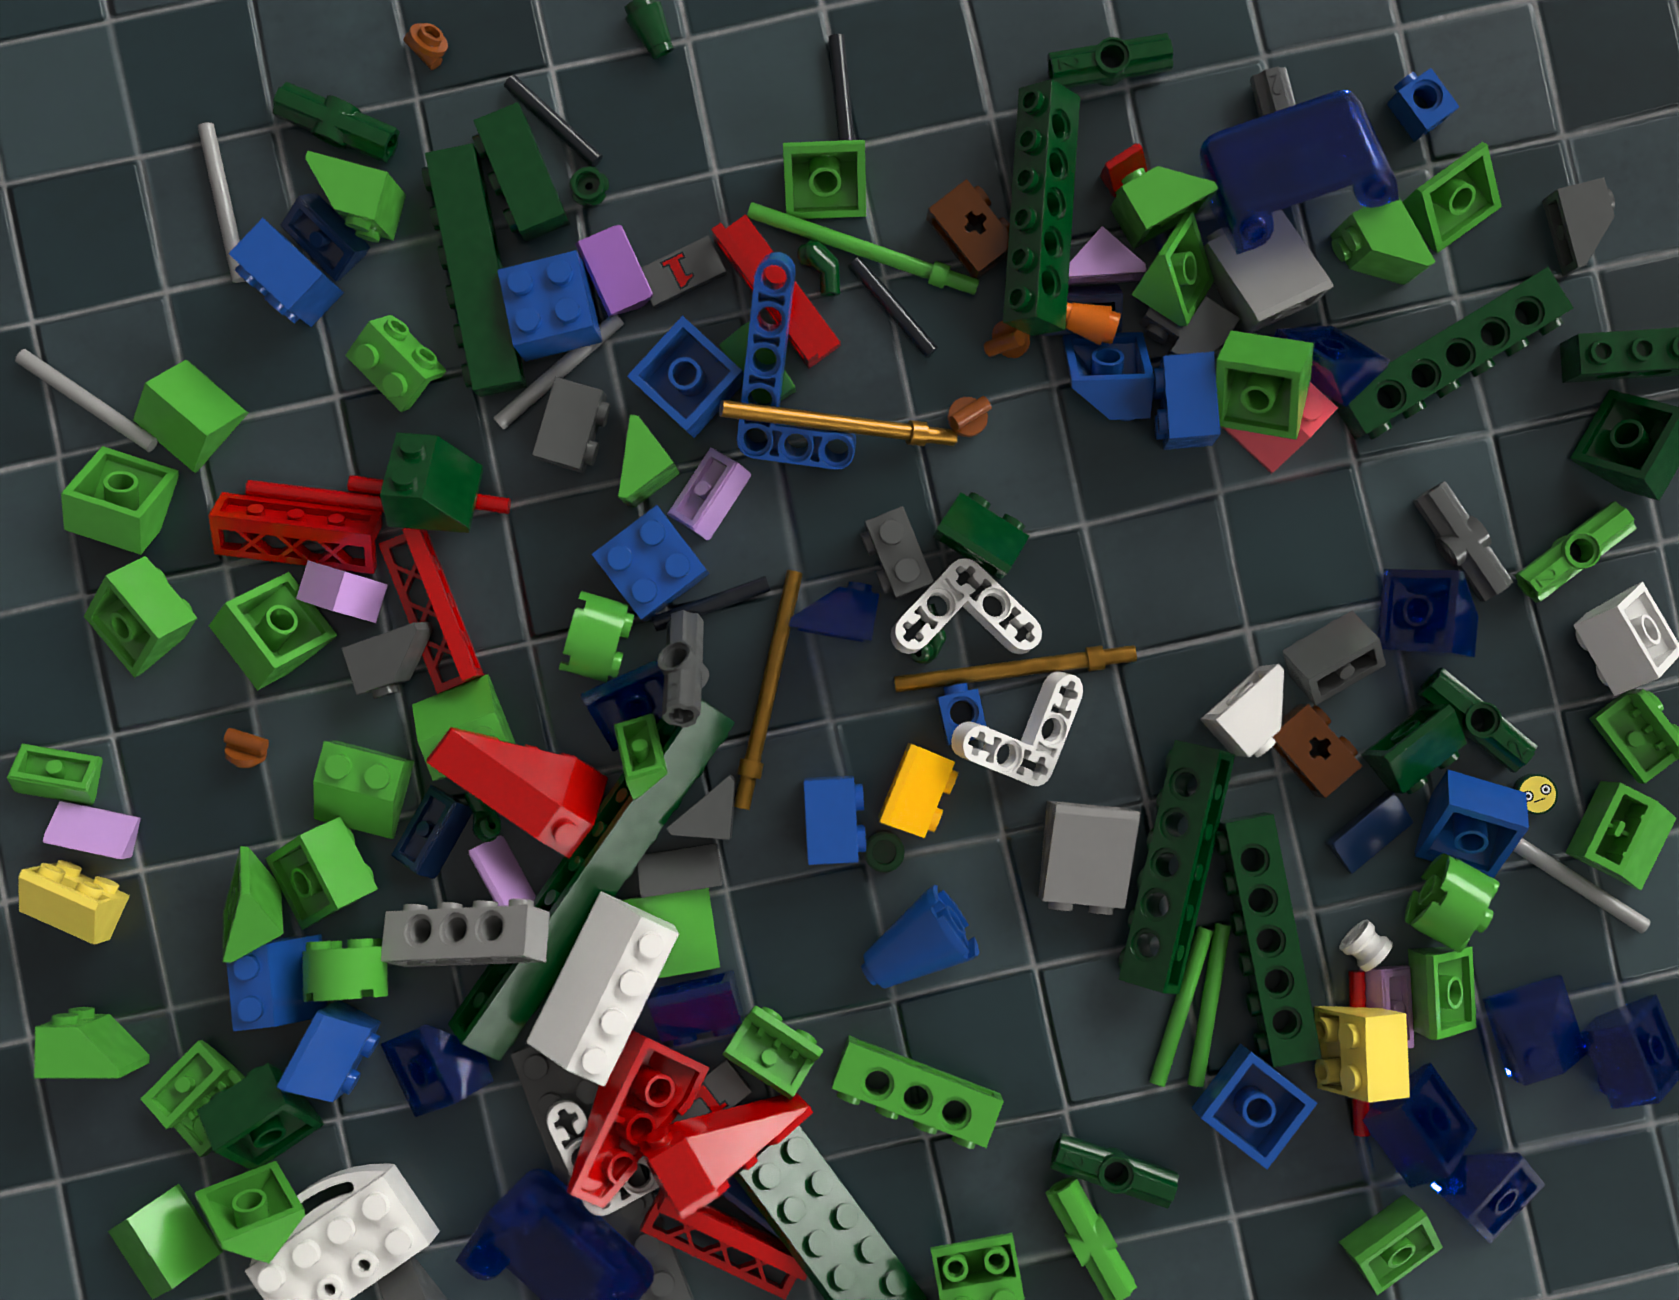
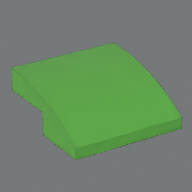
M709 888L644 898L640 896L622 900L675 925L679 933L658 978L720 968Z
M198 1040L141 1098V1101L166 1129L174 1127L197 1155L204 1157L213 1149L196 1110L207 1104L213 1095L231 1088L243 1080L245 1076L214 1048L203 1040Z

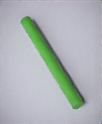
M1221 923L1214 924L1187 1083L1196 1087H1204L1231 929L1230 925Z
M1200 926L1197 927L1187 959L1180 993L1176 994L1149 1080L1150 1083L1157 1086L1165 1087L1214 932Z

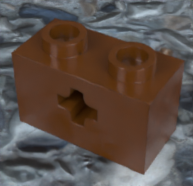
M966 179L929 207L926 219L971 277L979 279L1007 257L1010 223L1004 217L998 219L989 208L991 201L985 191L978 185L973 187ZM968 221L972 226L982 225L980 234L976 230L970 233L966 231Z
M1298 704L1281 719V730L1273 736L1276 743L1272 747L1315 797L1326 798L1362 767L1355 758L1358 751L1344 736L1338 738L1328 727L1332 722L1317 705L1311 707L1309 704ZM1309 741H1320L1321 744L1317 747L1320 755L1309 754L1313 748Z

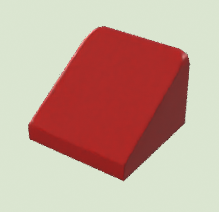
M1135 143L1107 161L1101 171L1100 178L1114 198L1117 196L1115 192L1123 186L1121 181L1127 175L1140 168L1148 172L1143 148L1140 143Z

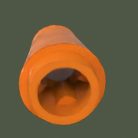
M1067 302L1065 329L1099 346L1102 342L1111 345L1118 328L1121 313L1112 311V306Z

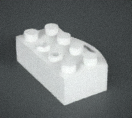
M368 1164L351 1167L318 1180L299 1193L297 1197L300 1203H302L314 1194L344 1182H351L353 1184V1192L339 1195L314 1208L304 1216L270 1264L252 1258L250 1266L245 1270V1273L264 1300H350L430 1245L440 1231L395 1164Z

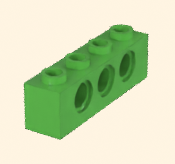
M850 1035L832 1078V1089L838 1091L836 1095L838 1098L855 1105H859L861 1100L876 1106L875 1111L890 1119L897 1120L899 1115L914 1120L913 1126L926 1133L936 1134L938 1129L953 1135L951 1138L953 1142L969 1149H974L976 1144L987 1148L1004 1102L1001 1094ZM874 1071L884 1072L889 1078L886 1086L881 1089L870 1088L865 1080ZM912 1086H920L927 1091L925 1099L918 1104L909 1103L904 1098L906 1090ZM950 1101H959L965 1105V1109L961 1116L948 1118L942 1113L944 1106Z

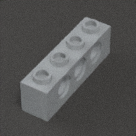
M510 899L508 906H498L497 902L479 900L473 901V907L463 908L462 904L452 902L438 903L437 909H428V906L420 904H404L402 911L385 912L381 961L402 967L546 962L550 912L534 907V901L528 899ZM503 926L502 933L499 936L500 929Z

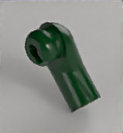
M809 241L807 244H802L797 251L798 260L803 265H812L820 273V295L824 297L839 296L840 276L837 257L821 242Z
M934 603L927 605L928 610L933 615L939 616ZM921 618L919 619L920 624L923 627L926 623L922 621ZM944 627L921 650L910 654L916 663L928 664L937 658L946 641Z
M466 793L464 797L473 812V834L483 842L494 841L501 831V820L497 812L471 793Z

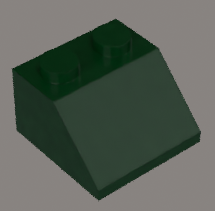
M1610 389L1572 454L1571 459L1576 464L1621 490L1660 501L1679 467V407Z
M397 432L380 492L387 527L469 533L483 475V466L437 435Z
M960 492L936 529L933 538L964 558L975 561L986 572L1001 580L1008 574L1030 537L1023 532L1025 525L1008 514H1004L1001 518L988 510L991 504L978 494L970 492L966 496Z
M1450 704L1423 705L1361 755L1390 792L1398 794L1406 792L1410 795L1421 789L1428 782L1425 776L1435 768L1444 769L1456 761L1460 756L1457 751L1467 742L1455 710Z
M270 1063L252 1069L243 1080L227 1090L216 1093L207 1104L196 1110L213 1151L250 1170L267 1164L322 1127L324 1123L303 1095L286 1092L277 1088L284 1072Z

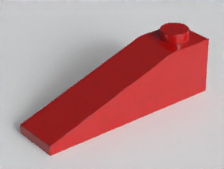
M454 727L449 728L426 760L427 764L525 832L569 859L594 826L608 780L605 774L574 755L561 753L560 755L540 750L536 746L527 744L521 746L500 741L497 737Z
M632 1030L605 1086L599 1085L567 1193L605 1208L637 1170V1162L643 1157L637 1144L645 1140L648 1134L656 1128L670 1125L678 1115L683 1117L692 1106L710 1067Z
M797 1092L791 1100L783 1095L656 1128L637 1146L657 1185L683 1219L719 1197L730 1187L727 1182L730 1176L741 1167L745 1170L752 1168L758 1162L756 1158L757 1153L764 1146L779 1144L813 1114L810 1105Z

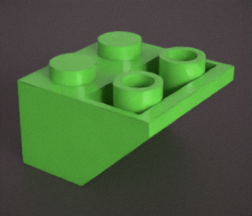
M1600 781L1565 854L1641 891L1674 825L1676 817L1658 801L1622 783Z
M1012 1232L931 1247L940 1300H1025Z

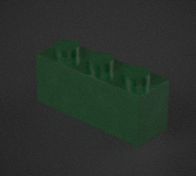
M519 102L473 120L478 134L472 136V139L481 159L488 157L494 171L487 173L496 195L504 194L509 208L504 209L503 213L511 232L519 231L527 242L569 225L570 222Z

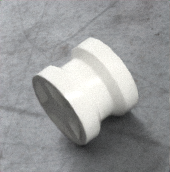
M1366 919L1358 923L1346 934L1339 945V949L1346 955H1353L1357 959V965L1364 972H1367L1385 959L1392 949L1393 942L1385 936H1379L1375 932V926Z

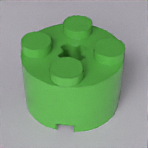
M581 591L579 599L585 600L586 605L584 609L578 607L575 609L563 654L571 656L569 663L561 661L559 670L607 683L608 676L617 678L623 658V653L616 651L620 636L624 638L629 637L635 615L627 612L629 604Z
M1443 853L1431 862L1421 876L1426 882L1420 893L1415 890L1412 892L1405 911V922L1415 930L1460 953L1468 944L1475 930L1482 933L1490 924L1493 911L1488 909L1498 891L1500 882L1465 862Z
M383 938L347 940V948H342V941L306 942V951H302L303 1002L388 996V963L381 961Z

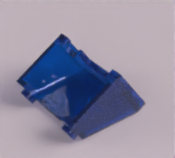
M1334 91L1216 132L1203 142L1200 149L1204 179L1214 181L1218 187V190L1209 201L1211 211L1237 255L1258 248L1271 238L1274 231L1272 212L1352 185L1355 198L1364 207H1380L1399 200L1395 175L1361 101L1351 91Z
M533 1169L526 1173L487 1212L456 1259V1262L470 1275L484 1281L493 1280L507 1267L541 1300H640L654 1280V1271L650 1262L599 1215L589 1212L580 1198L567 1193L568 1187L561 1180L544 1169Z

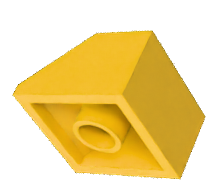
M908 743L879 813V821L925 838L928 830L935 832L943 813V809L937 807L943 792L950 795L959 773L952 770L955 761Z

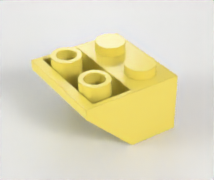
M58 860L57 863L52 864L41 863L40 866L22 869L18 877L19 912L94 945L111 939L130 895L118 890V883L98 876L92 879L81 874L82 868L64 860Z
M1314 1007L1315 1025L1322 1059H1316L1315 1064L1318 1089L1368 1103L1410 1097L1406 1013L1368 1007Z

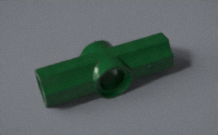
M1168 33L1128 40L1109 37L1102 40L1098 45L1051 52L1047 56L1049 79L1055 80L1066 88L1096 83L1102 86H1112L1121 79L1171 71L1173 69L1174 53L1172 41ZM1112 56L1118 61L1120 66L1116 68L1106 67L1102 63L1101 57Z
M288 82L279 87L275 94L272 113L276 117L311 131L315 137L339 149L349 147L385 163L393 157L397 149L400 132L396 127L362 114L357 107L347 101L331 95H327L324 98Z
M1443 667L1438 668L1420 686V690L1417 693L1419 697L1429 705L1450 704L1455 710L1464 736L1473 740L1510 772L1516 773L1520 768L1527 765L1535 755L1537 745L1503 718L1495 705L1484 702ZM1476 709L1482 713L1484 718L1483 725L1478 731L1472 727L1470 721L1471 715Z
M1060 1133L1055 1142L1050 1162V1168L1055 1171L1097 1184L1110 1193H1123L1167 1209L1174 1201L1179 1174L1175 1171L1125 1155L1124 1152L1117 1148H1104ZM1120 1162L1124 1165L1123 1172L1119 1177L1109 1179L1104 1176L1105 1169L1109 1164Z

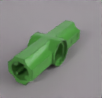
M1616 501L1610 502L1571 533L1556 539L1550 549L1515 574L1517 585L1535 603L1541 602L1580 571L1595 565L1601 555L1636 530L1635 519L1627 508L1622 507ZM1573 542L1581 550V557L1578 562L1570 555V546Z
M1076 1177L1063 1178L1056 1182L1045 1194L1057 1218L1060 1219L1066 1230L1064 1234L1082 1267L1086 1266L1104 1300L1126 1299L1137 1286L1124 1260L1121 1259L1116 1250L1118 1245L1101 1214H1096Z

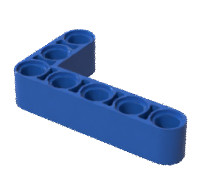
M772 252L766 255L761 260L755 273L741 396L742 403L780 407L796 274L792 259L781 252ZM770 265L780 266L786 273V280L782 283H772L766 278L764 269ZM765 307L776 308L780 312L782 320L777 324H768L762 320L760 310ZM760 348L771 349L775 353L777 361L772 364L761 363L756 357V350ZM756 388L765 389L771 394L772 401L767 404L757 403L753 399L751 391ZM739 419L737 445L744 455L753 459L835 470L843 469L852 462L856 449V436L854 433ZM751 428H759L766 433L767 440L762 443L753 442L748 437L747 431ZM791 434H800L806 438L808 444L803 448H795L788 443L787 437ZM833 439H839L847 444L848 449L846 452L836 454L828 449L827 443Z

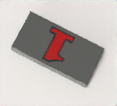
M709 236L641 267L653 293L650 301L654 309L726 275L725 268Z
M726 1058L707 1073L692 1106L683 1117L678 1115L673 1122L732 1108L748 1096L752 1089L732 1062Z

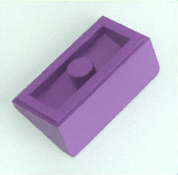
M621 225L612 226L576 243V247L608 317L640 309L653 297L652 290Z

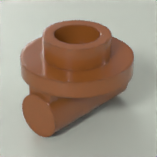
M416 23L411 26L409 32L403 38V41L431 70L440 66L443 61L442 56L448 48V43L438 27L430 23Z
M1001 320L993 328L992 340L984 343L985 353L989 357L1001 353L1008 358H1018L1027 352L1030 346V336L1003 323V320Z
M981 396L978 399L962 397L953 402L947 415L951 429L963 437H973L980 434L988 422L987 412L992 409L989 400L985 396Z
M233 728L227 729L224 735V743H226L225 758L239 768H252L267 758L268 739Z

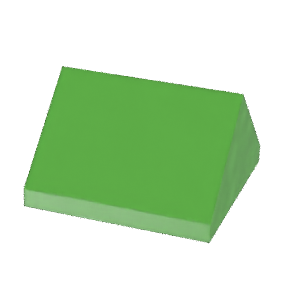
M865 140L783 143L786 214L801 219L866 217Z
M1484 142L1475 146L1418 187L1402 202L1420 234L1431 249L1437 253L1502 207L1488 144Z
M1193 211L1184 213L1131 294L1179 326H1187L1214 282Z
M184 360L145 382L133 421L154 436L162 446L191 471L197 473L249 412L191 362Z
M630 415L618 497L627 506L637 507L678 476L680 472L640 417Z
M240 846L223 909V962L229 963L283 934L281 888L252 850L244 846Z
M1466 946L1460 953L1448 947L1409 948L1408 963L1411 973L1413 1030L1428 1039L1440 1040L1477 1028L1472 947Z
M277 1161L195 1192L196 1200L222 1249L269 1264L305 1216L302 1204Z
M179 1183L108 1231L152 1300L176 1287L223 1252Z
M1406 1195L1399 1197L1339 1241L1342 1248L1377 1296L1443 1248L1428 1216Z

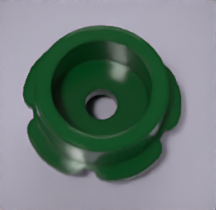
M584 167L573 174L569 187L573 191V199L578 204L596 206L605 200V192L609 189V181L606 175L600 174L597 168ZM592 184V190H586V185Z

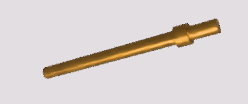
M721 400L719 407L720 417L902 439L909 445L925 446L926 443L955 446L957 442V434L952 429L928 427L927 422L910 420L908 424L726 400Z
M787 570L745 759L740 758L737 774L741 775L734 807L750 810L756 779H761L764 763L760 761L803 576L801 572Z
M1101 645L1086 647L1085 652L894 676L896 692L957 685L966 682L973 683L1087 668L1088 671L1104 670L1105 665L1137 661L1135 645L1103 649Z

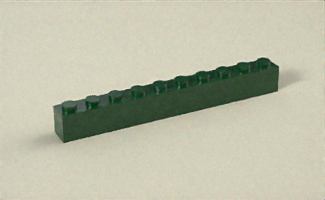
M702 698L701 715L697 717L696 724L685 728L679 725H669L661 717L657 723V729L668 774L642 796L633 800L624 772L601 803L592 829L570 859L564 856L534 899V907L550 912L546 962L489 964L448 1022L449 1027L463 1045L498 1061L502 1059L506 1051L517 1040L518 1034L529 1018L539 1009L543 998L557 980L599 892L602 891L614 897L626 879L633 874L635 866L646 850L656 841L660 830L672 813L679 808L685 794L695 780L702 775L706 764L718 747L727 739L729 731L735 724L733 720Z

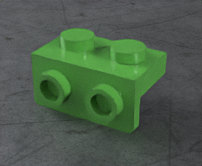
M393 315L369 321L345 355L400 412L409 410L429 382L441 378L446 372V369L438 362L436 355L430 349L424 347L409 332V328L404 322Z
M1631 689L1619 695L1589 719L1638 783L1645 784L1679 759V727L1671 724L1662 713L1664 710L1663 704L1652 692L1645 691L1644 689Z
M755 1005L745 1016L722 1055L791 1100L814 1062L821 1056L823 1049L816 1045V1039L809 1033L800 1029L794 1031L782 1023V1017L768 1007L760 1008Z

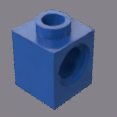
M1432 68L1420 76L1412 72L1394 86L1397 93L1387 103L1414 142L1447 120L1460 107ZM1413 96L1422 97L1427 103V109L1418 107L1414 102Z
M966 682L944 687L945 696L936 697L946 745H952V735L959 726L950 717V709L957 701H964L971 707L972 717L969 722L986 726L978 688L968 690Z

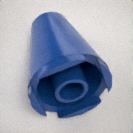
M934 885L927 889L863 954L865 963L861 967L865 977L872 985L879 984L882 988L886 989L970 961L978 956L979 948L975 936L967 940L964 928L969 926L958 906L944 890L938 893V886Z

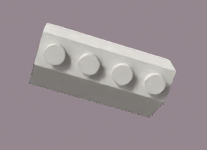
M600 891L530 1032L527 1043L564 1069L601 1086H605L679 935L675 925Z

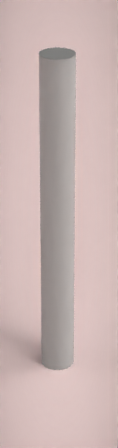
M202 123L198 125V131L231 279L234 283L245 282L234 270L239 263L228 254L240 242L215 127L213 123Z
M618 315L607 317L599 324L602 343L567 352L493 417L503 429H506L552 388L555 377L563 379L620 329L624 322Z
M23 349L17 354L15 361L147 452H151L158 444L154 436L28 350Z
M1522 838L1513 850V852L1639 933H1644L1650 926L1649 919Z

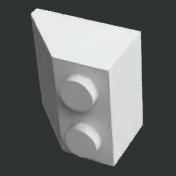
M1643 582L1632 586L1590 610L1573 625L1576 629V638L1580 646L1584 650L1589 651L1596 664L1599 679L1604 685L1609 686L1614 696L1659 679L1679 657V643Z
M1279 664L1259 666L1200 719L1229 753L1241 757H1251L1254 754L1258 758L1276 743L1273 736L1281 730L1283 668Z

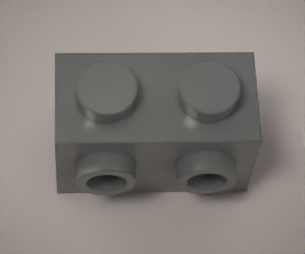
M555 377L532 455L538 461L585 474L587 465L593 466L598 455L599 442L595 441L599 426L605 427L610 414L611 404L606 402L607 396L604 391Z
M903 506L865 521L864 527L866 532L861 533L860 536L868 555L876 554L881 569L875 572L884 594L891 592L894 600L929 587L934 583Z
M1353 610L1331 621L1309 636L1296 641L1293 645L1282 651L1289 676L1315 706L1386 665L1380 639Z

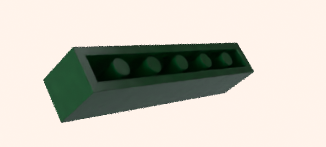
M473 143L426 152L425 156L428 167L422 168V176L427 192L433 191L435 206L430 207V216L435 231H441L443 245L437 247L442 269L449 270L451 284L446 285L445 289L450 308L457 310L459 324H454L453 329L459 349L464 348L467 363L461 364L465 385L467 388L472 387L479 397L527 388L522 359L512 343L497 271L503 269L481 157Z

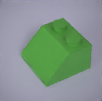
M307 151L305 157L307 163L334 210L345 220V225L353 228L356 231V236L371 242L378 243L380 237L394 241L406 194L390 174L382 170Z
M1156 166L1148 172L1140 168L1127 175L1121 181L1123 186L1115 192L1117 196L1110 210L1134 250L1175 227L1184 213L1193 211L1194 215L1203 211L1218 190V187L1214 181Z
M1396 190L1355 211L1330 234L1333 239L1331 244L1335 255L1340 261H1345L1350 270L1401 285L1409 283L1436 263Z
M1230 331L1217 358L1216 366L1220 427L1296 440L1311 380L1314 343Z
M102 446L61 493L64 530L142 555L161 531L179 478V471Z
M146 556L106 575L84 614V618L134 678L145 672L181 642L197 620L190 604L180 598L167 582L164 573L159 568H156Z
M290 572L226 602L209 624L210 629L257 691L292 672L337 637V634L315 605L296 599L300 585Z
M488 674L412 704L417 741L425 762L450 727L497 737L500 741L516 744ZM426 762L433 781L447 778Z
M337 740L324 741L313 780L314 819L329 822L341 817L347 828L394 839L415 760Z
M341 817L297 836L265 858L302 930L359 901L378 889L374 882L371 868L364 863L355 846L353 833L345 826Z
M93 1007L70 1008L68 1013L52 1015L51 1021L35 1027L34 1078H121L150 1063V1055L110 1014H95V1008Z

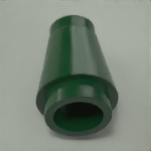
M633 0L624 7L628 15L625 18L626 22L647 51L650 52L653 59L661 58L674 50L661 1Z

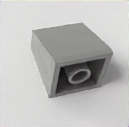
M1281 208L1269 214L1266 209L1259 210L1243 220L1244 226L1231 231L1229 226H1226L1207 236L1209 242L1204 246L1214 284L1226 309L1240 318L1235 326L1238 332L1254 333L1313 305L1334 287L1326 272Z
M1047 801L1038 897L1042 901L1048 902L1049 909L1072 911L1073 904L1089 905L1090 913L1113 915L1114 908L1125 909L1140 812L1121 807Z

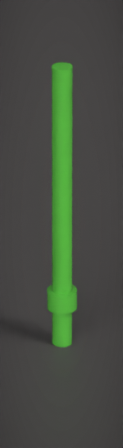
M751 202L747 217L928 279V284L942 289L945 285L975 295L980 281L950 270V265L935 261L932 264Z

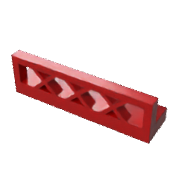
M745 214L727 228L720 222L711 231L715 244L753 293L756 270L761 260L766 255L772 253L773 250ZM770 265L764 269L765 276L770 282L777 284L786 280V273L780 266ZM795 281L788 342L807 368L810 369L840 347L841 342ZM764 308L775 324L782 320L781 314L776 308Z
M222 492L208 515L213 551L216 555L304 566L307 565L309 560L338 570L374 574L377 568L375 540L383 525L381 511ZM224 530L236 531L246 541L242 544L225 542ZM265 535L276 536L286 546L282 549L272 548L261 538ZM306 540L317 541L326 551L322 554L312 553L302 543ZM346 545L364 547L365 559L352 558L342 548Z
M403 528L404 534L381 542L378 545L409 624L427 622L430 615L436 617L444 635L441 645L428 641L422 654L435 690L439 694L482 677L484 673L428 531L425 529ZM408 543L415 561L411 571L397 565L391 549ZM401 572L409 575L405 583ZM415 578L422 580L428 594L429 601L426 608L413 603L410 598L409 591ZM415 609L423 612L420 621ZM430 646L435 649H438L435 658L432 654ZM444 652L452 655L459 673L458 677L443 682L438 669Z
M661 1189L640 1226L641 1232L786 1300L797 1278L803 1281L807 1278L803 1269L779 1238L709 1204L704 1205L682 1219ZM659 1213H663L681 1222L683 1225L665 1230L654 1225V1222ZM696 1229L719 1240V1242L706 1247L698 1246L693 1243L690 1231ZM686 1233L687 1240L678 1235ZM734 1247L755 1257V1259L738 1265L729 1260L726 1249ZM722 1250L724 1257L715 1254V1252ZM769 1264L787 1273L781 1285L765 1277L763 1265ZM758 1268L760 1275L751 1270Z

